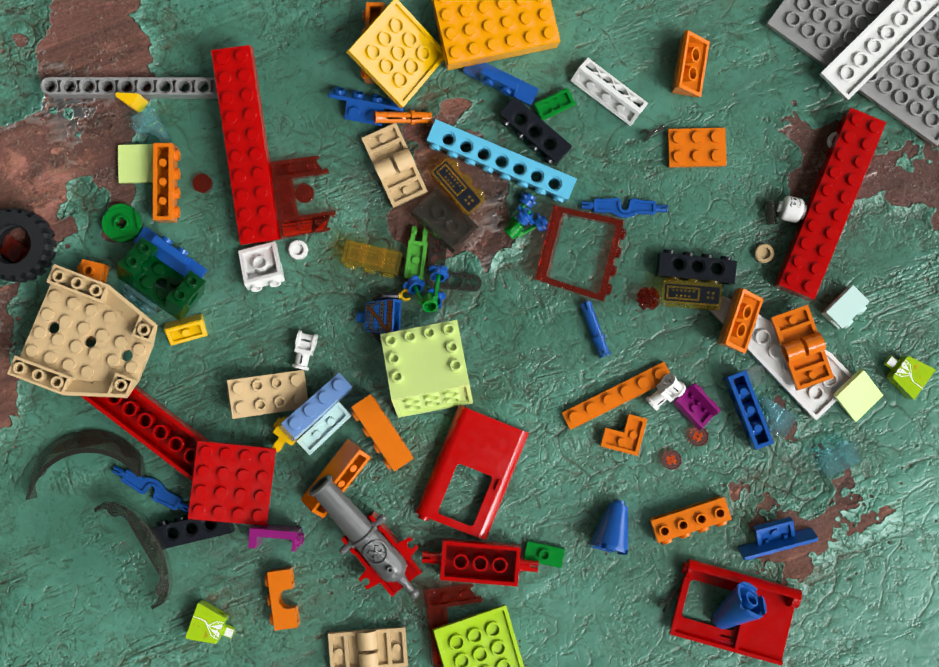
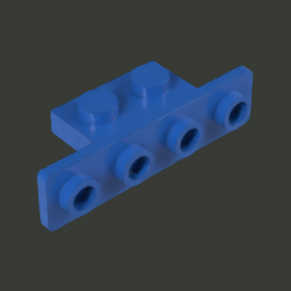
M487 63L467 66L463 70L464 74L482 82L488 87L500 91L504 95L512 98L515 96L528 106H531L538 93V88Z
M342 87L331 88L328 93L329 98L345 100L344 119L382 126L383 123H374V111L384 112L386 108L403 112L405 106L399 108L391 98H383L379 94L366 95L362 91L355 90L351 92L346 91Z
M144 227L135 239L136 244L143 237L158 248V259L182 276L192 271L203 278L207 272L206 268L187 256L188 251L180 246L178 248L172 245L173 241L164 235L160 237L147 227Z
M790 516L753 526L756 542L739 546L738 551L743 560H751L756 557L818 541V536L811 527L795 531L794 522Z

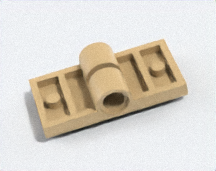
M397 123L362 138L393 208L428 193Z
M304 370L226 381L231 419L297 410L308 400Z
M406 626L328 633L330 667H408Z

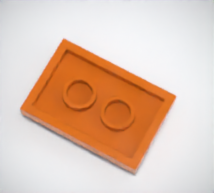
M725 128L667 130L668 168L726 166Z

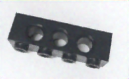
M515 96L499 113L500 122L506 128L511 127L515 131L516 137L523 141L525 139L529 143L530 149L535 153L539 151L544 156V161L549 165L554 164L557 166L572 149L571 144ZM523 117L525 123L518 125L515 122V118ZM536 129L539 131V136L532 137L529 131ZM550 141L553 143L554 148L547 150L543 144Z
M663 250L657 257L655 277L733 285L735 284L737 261L732 260V257L720 256V259H716L710 254H701V257L694 256L692 252H682L681 255L675 254L674 250ZM674 260L681 262L682 267L680 270L673 267ZM693 262L700 264L699 272H695L692 269ZM713 264L719 267L718 274H714L711 271Z
M184 515L176 517L174 522L168 523V520L156 522L157 526L152 527L151 531L155 549L158 551L230 534L235 531L234 523L215 521V528H211L206 520L188 519ZM190 523L196 524V526H197V531H196V532H191V531H190V529H189V524H190ZM171 527L178 530L177 537L171 535Z

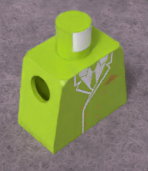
M890 355L884 361V365L891 369L887 379L907 399L915 400L936 371L934 368L910 356H901L897 360Z
M201 600L197 604L185 638L217 644L221 635L232 639L236 627L226 624L229 616L227 613Z

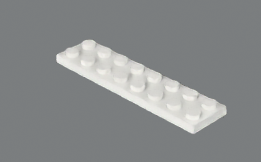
M894 0L819 75L845 101H848L939 11V0Z

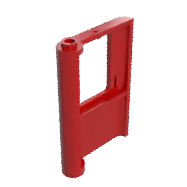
M459 405L417 507L416 513L419 514L418 518L425 521L432 519L486 540L529 433ZM458 464L491 476L490 484L472 525L464 524L438 512Z

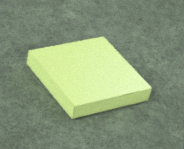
M153 144L118 145V179L120 184L153 183Z
M860 368L833 396L850 418L857 422L883 394L867 373Z

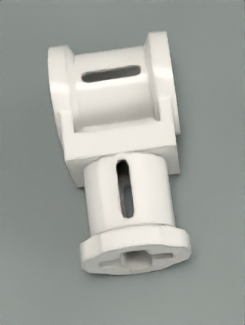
M301 330L298 331L294 350L297 354L292 367L309 370V367H307L310 355L313 356L318 334L310 335L303 333Z
M666 374L661 382L656 385L658 390L650 397L648 396L646 400L657 411L659 406L666 400L672 402L675 398L683 395L686 386L683 382L678 381L674 374Z

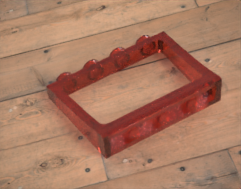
M554 205L535 280L605 303L606 296L611 295L613 287L610 284L611 277H615L617 272V266L614 265L615 260L621 256L620 240H624L626 236V229H623L625 221ZM565 217L616 226L599 293L549 278Z

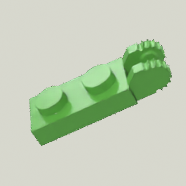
M412 226L411 238L408 242L404 278L409 279L413 275H417L420 280H423L428 247V228L424 227L421 242L415 241L417 226Z

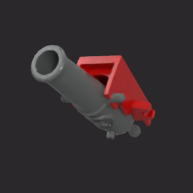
M326 475L318 480L311 487L308 494L317 499L345 534L341 539L344 545L340 547L339 552L345 554L350 550L366 568L358 578L360 582L364 578L369 579V584H366L364 587L369 589L381 583L391 597L404 587L410 598H418L420 591L413 587L410 581L417 575H420L423 570L412 558V555L419 546L417 544L413 548L408 546V542L413 540L411 536L399 541L384 523L387 519L384 514L379 516L376 511H373L366 517L332 481V475Z

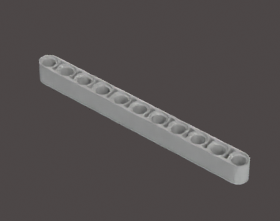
M48 77L43 79L40 85L41 90L45 94L55 99H118L115 95L116 92L137 93L144 99H218L215 77ZM55 84V89L49 92L50 86ZM74 84L73 91L68 92V87ZM93 84V90L87 92V87ZM113 84L112 90L106 92V87ZM132 84V89L129 92H125V87ZM151 84V89L148 92H144V87ZM170 84L169 91L163 92V87ZM188 84L190 86L189 90L182 92V87ZM203 85H209L207 91L201 92V87Z

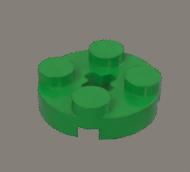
M116 204L111 206L105 216H103L102 228L104 233L112 240L125 243L138 237L142 228V219L135 208L126 204ZM121 218L127 221L124 228L117 225Z

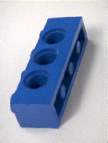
M740 370L723 377L750 448L757 450L773 444L774 441L746 370Z

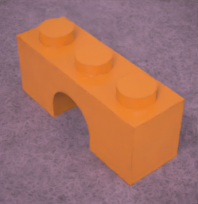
M293 566L270 569L267 575H265V585L269 587L270 593L267 595L268 606L272 608L270 624L271 626L274 625V631L298 628L300 625L298 605H287L281 598L282 591L293 589L295 586Z

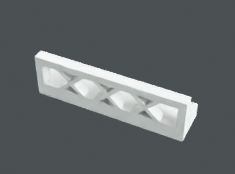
M589 58L583 62L570 80L629 126L635 122L648 104V102Z

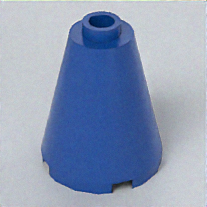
M620 500L609 502L590 541V546L609 553L618 551L617 554L628 555V507L625 506V502Z
M741 582L712 614L714 625L720 629H727L762 618L767 612L763 596H758L755 592L758 589L752 584Z

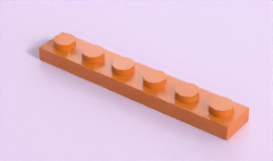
M661 362L561 413L571 430L655 388L662 378L670 372L665 362Z

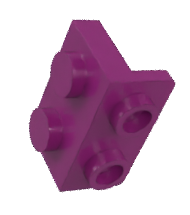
M696 383L688 386L683 395L673 401L677 408L698 430H701L713 416L721 411L717 404Z

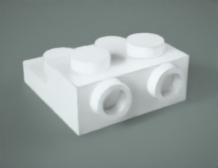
M275 241L238 251L244 285L247 290L258 292L264 286L277 287L281 285V282L285 281Z

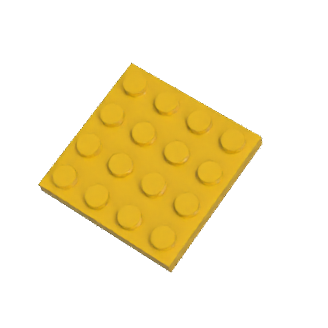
M392 0L346 51L399 108L406 105L444 60L442 47L399 0Z

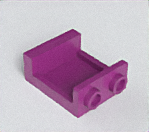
M254 525L249 530L248 548L256 549L262 544L263 537L292 540L291 551L296 552L301 547V544H304L305 533H302V527Z

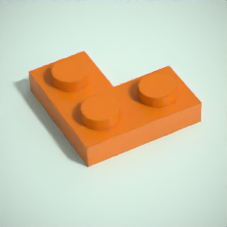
M628 414L623 432L604 428L600 446L638 456L647 419Z

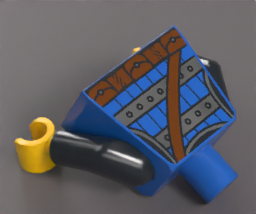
M404 289L401 293H398V291L382 292L374 297L371 302L365 304V311L357 312V322L364 323V329L370 331V335L379 343H382L380 334L400 331L402 301L407 302L411 299L403 297V293H409L408 289Z

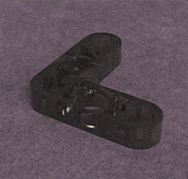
M435 233L430 239L426 279L428 285L432 288L435 285L430 281L431 271H429V267L433 265L431 261L433 256L439 255L442 257L441 265L445 266L447 238L443 233ZM438 237L445 241L440 245V250H444V253L432 252V249L436 250L437 248L436 243H433V241L437 240ZM456 272L447 273L449 278L452 276L459 278L460 283L458 286H451L449 278L446 279V286H442L443 282L439 283V289L476 292L482 285L479 276ZM462 277H466L465 281H471L472 278H475V281L479 282L473 289L469 284H465V288H461L463 283Z

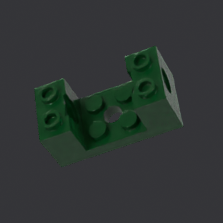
M142 237L118 263L117 278L181 321L204 295L206 281L192 271H189L184 277L157 259L158 248ZM163 281L166 283V286L159 288L156 286V283Z

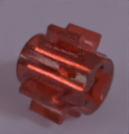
M653 286L650 289L643 287L638 291L636 301L643 310L646 308L652 310L659 305V298L661 296Z

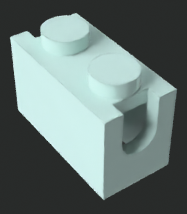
M854 285L848 286L821 314L836 329H846L854 322L852 319L856 315H861L867 309L866 305L870 301Z

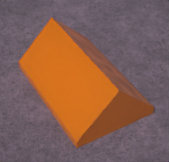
M685 30L680 38L672 93L701 97L710 42L689 30Z
M744 288L734 290L717 341L718 345L746 354L763 298Z

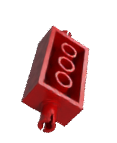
M443 538L442 551H423L422 563L439 564L441 566L440 580L518 587L520 571L538 573V567L535 566H539V560L521 559L520 544Z

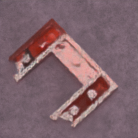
M319 156L270 162L282 239L328 232L331 229L327 225L330 217H335V211L298 216L293 180L329 174L327 168L322 170L317 163V160L320 158Z
M473 583L423 588L432 667H443L432 629L448 624L447 607L483 602L480 595L476 597L470 589L474 586Z

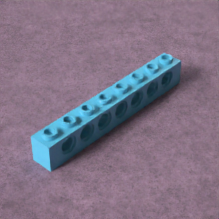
M435 119L427 138L429 148L439 152L440 149L446 151L447 155L454 159L460 157L465 159L464 162L468 165L475 166L477 164L487 173L492 174L496 172L504 180H515L517 185L523 188H528V186L534 188V192L543 196L545 194L553 196L552 199L559 203L568 201L577 180L575 177ZM447 136L452 137L454 140L450 145L443 143V139ZM463 144H469L471 150L463 152L460 147ZM485 151L489 157L482 160L478 157V153ZM502 158L506 161V165L498 167L495 163L496 160ZM521 166L524 172L520 175L515 174L513 168ZM533 173H538L541 176L539 182H534L531 179ZM554 180L558 183L559 187L551 189L548 183Z

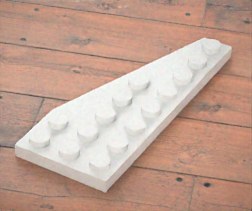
M725 296L719 299V304H713L709 308L710 312L722 324L731 299ZM758 314L747 350L812 419L817 420L837 401L833 394L853 375L832 353L824 350L834 378L796 391L772 323Z

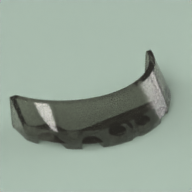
M84 429L79 432H70L53 441L37 458L30 473L26 500L37 498L36 482L38 479L46 474L50 466L65 457L80 453L103 454L120 461L137 477L146 475L143 456L138 449H135L123 437L108 431Z
M115 500L101 503L94 508V511L106 509L111 516H123L128 521L158 572L160 580L155 587L158 600L150 606L153 610L165 603L172 591L173 574L166 547L152 524L136 509Z

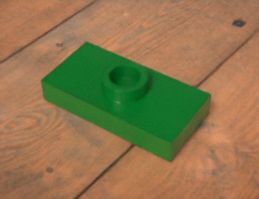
M567 87L534 103L533 106L539 118L545 121L576 106V103Z
M527 540L523 559L539 560V564L561 568L565 548Z

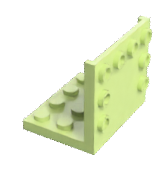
M457 320L380 334L391 400L398 418L457 407L459 405L473 404Z

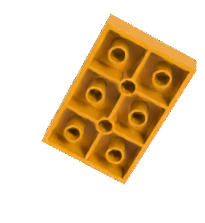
M430 0L447 71L554 49L561 42L551 0Z

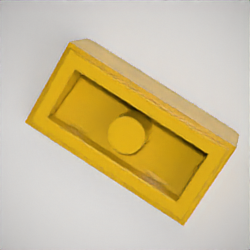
M116 92L115 94L119 100L139 114L143 112L148 104V101L137 93Z
M202 314L186 317L181 321L168 322L164 328L171 346L208 336Z

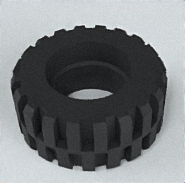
M15 207L0 210V279L24 283L27 280L33 281L37 279V275L42 276L46 273L45 267L50 268L53 264L50 260L51 257L55 258L56 252H53V247H57V241L52 238L55 237V233L49 229V223L43 220L41 216ZM23 228L30 236V251L22 261L10 263L6 260L2 251L3 240L11 230Z

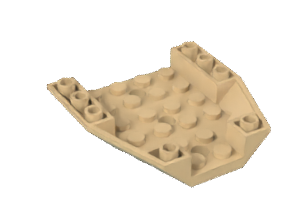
M54 264L46 281L50 284V287L20 357L14 356L7 374L66 396L128 398L140 381L154 347L158 325L110 285ZM53 323L59 324V330L56 333L50 332V325ZM89 337H95L96 344L93 347H88L86 344V340ZM127 350H130L133 354L130 361H124L123 353Z

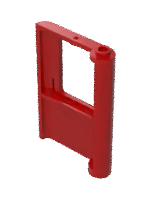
M688 559L687 562L684 561L681 569L683 577L670 624V635L782 666L783 653L794 608L797 609L801 603L802 591L696 560ZM691 580L728 590H733L741 582H748L758 589L755 592L759 597L763 596L767 612L762 618L734 626L731 630L720 629L716 626L682 616Z

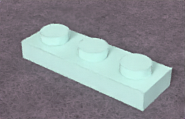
M338 402L297 440L298 444L311 455L352 414Z

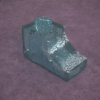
M152 106L131 117L134 122L132 127L137 134L140 133L143 137H157L162 143H173L157 111Z
M760 396L758 403L766 413L767 426L770 428V433L776 437L780 435L786 437L798 416L767 397Z

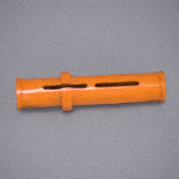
M409 110V112L374 111L373 121L374 123H409V125H415V123L431 124L432 113L415 112L414 110Z

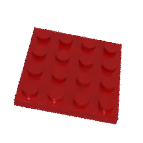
M197 440L188 519L267 526L276 448Z

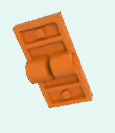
M808 305L770 318L796 391L834 378L824 351L826 350L825 341L821 333L817 331Z

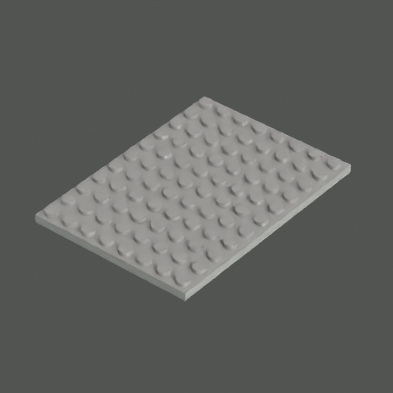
M784 0L766 26L826 68L894 0ZM939 11L857 91L934 147L939 145Z

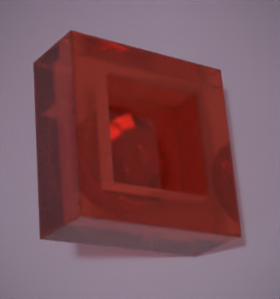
M11 236L0 252L12 262L18 263L29 248Z

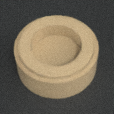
M761 244L754 250V258L759 263L770 262L774 257V250L768 244Z

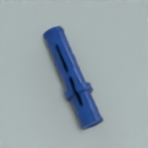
M587 301L586 305L585 303L580 304L592 336L591 342L595 344L599 359L611 355L604 339L606 336L601 331L591 301Z

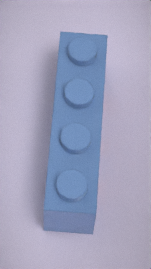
M338 373L281 423L280 429L294 442L351 391L352 386Z

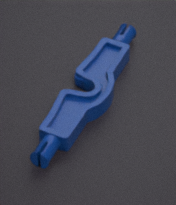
M620 198L594 199L593 202L582 201L581 209H593V213H608L619 218H630L635 215H655L656 212L667 213L668 205H658L656 201L630 199L628 201V209L623 210Z
M117 465L113 468L112 473L122 477L121 481L129 485L140 494H145L149 487L153 486L155 489L152 496L153 501L173 510L179 508L187 514L189 513V505L182 502L183 498L169 491L160 480L153 477H144L131 469L125 471Z

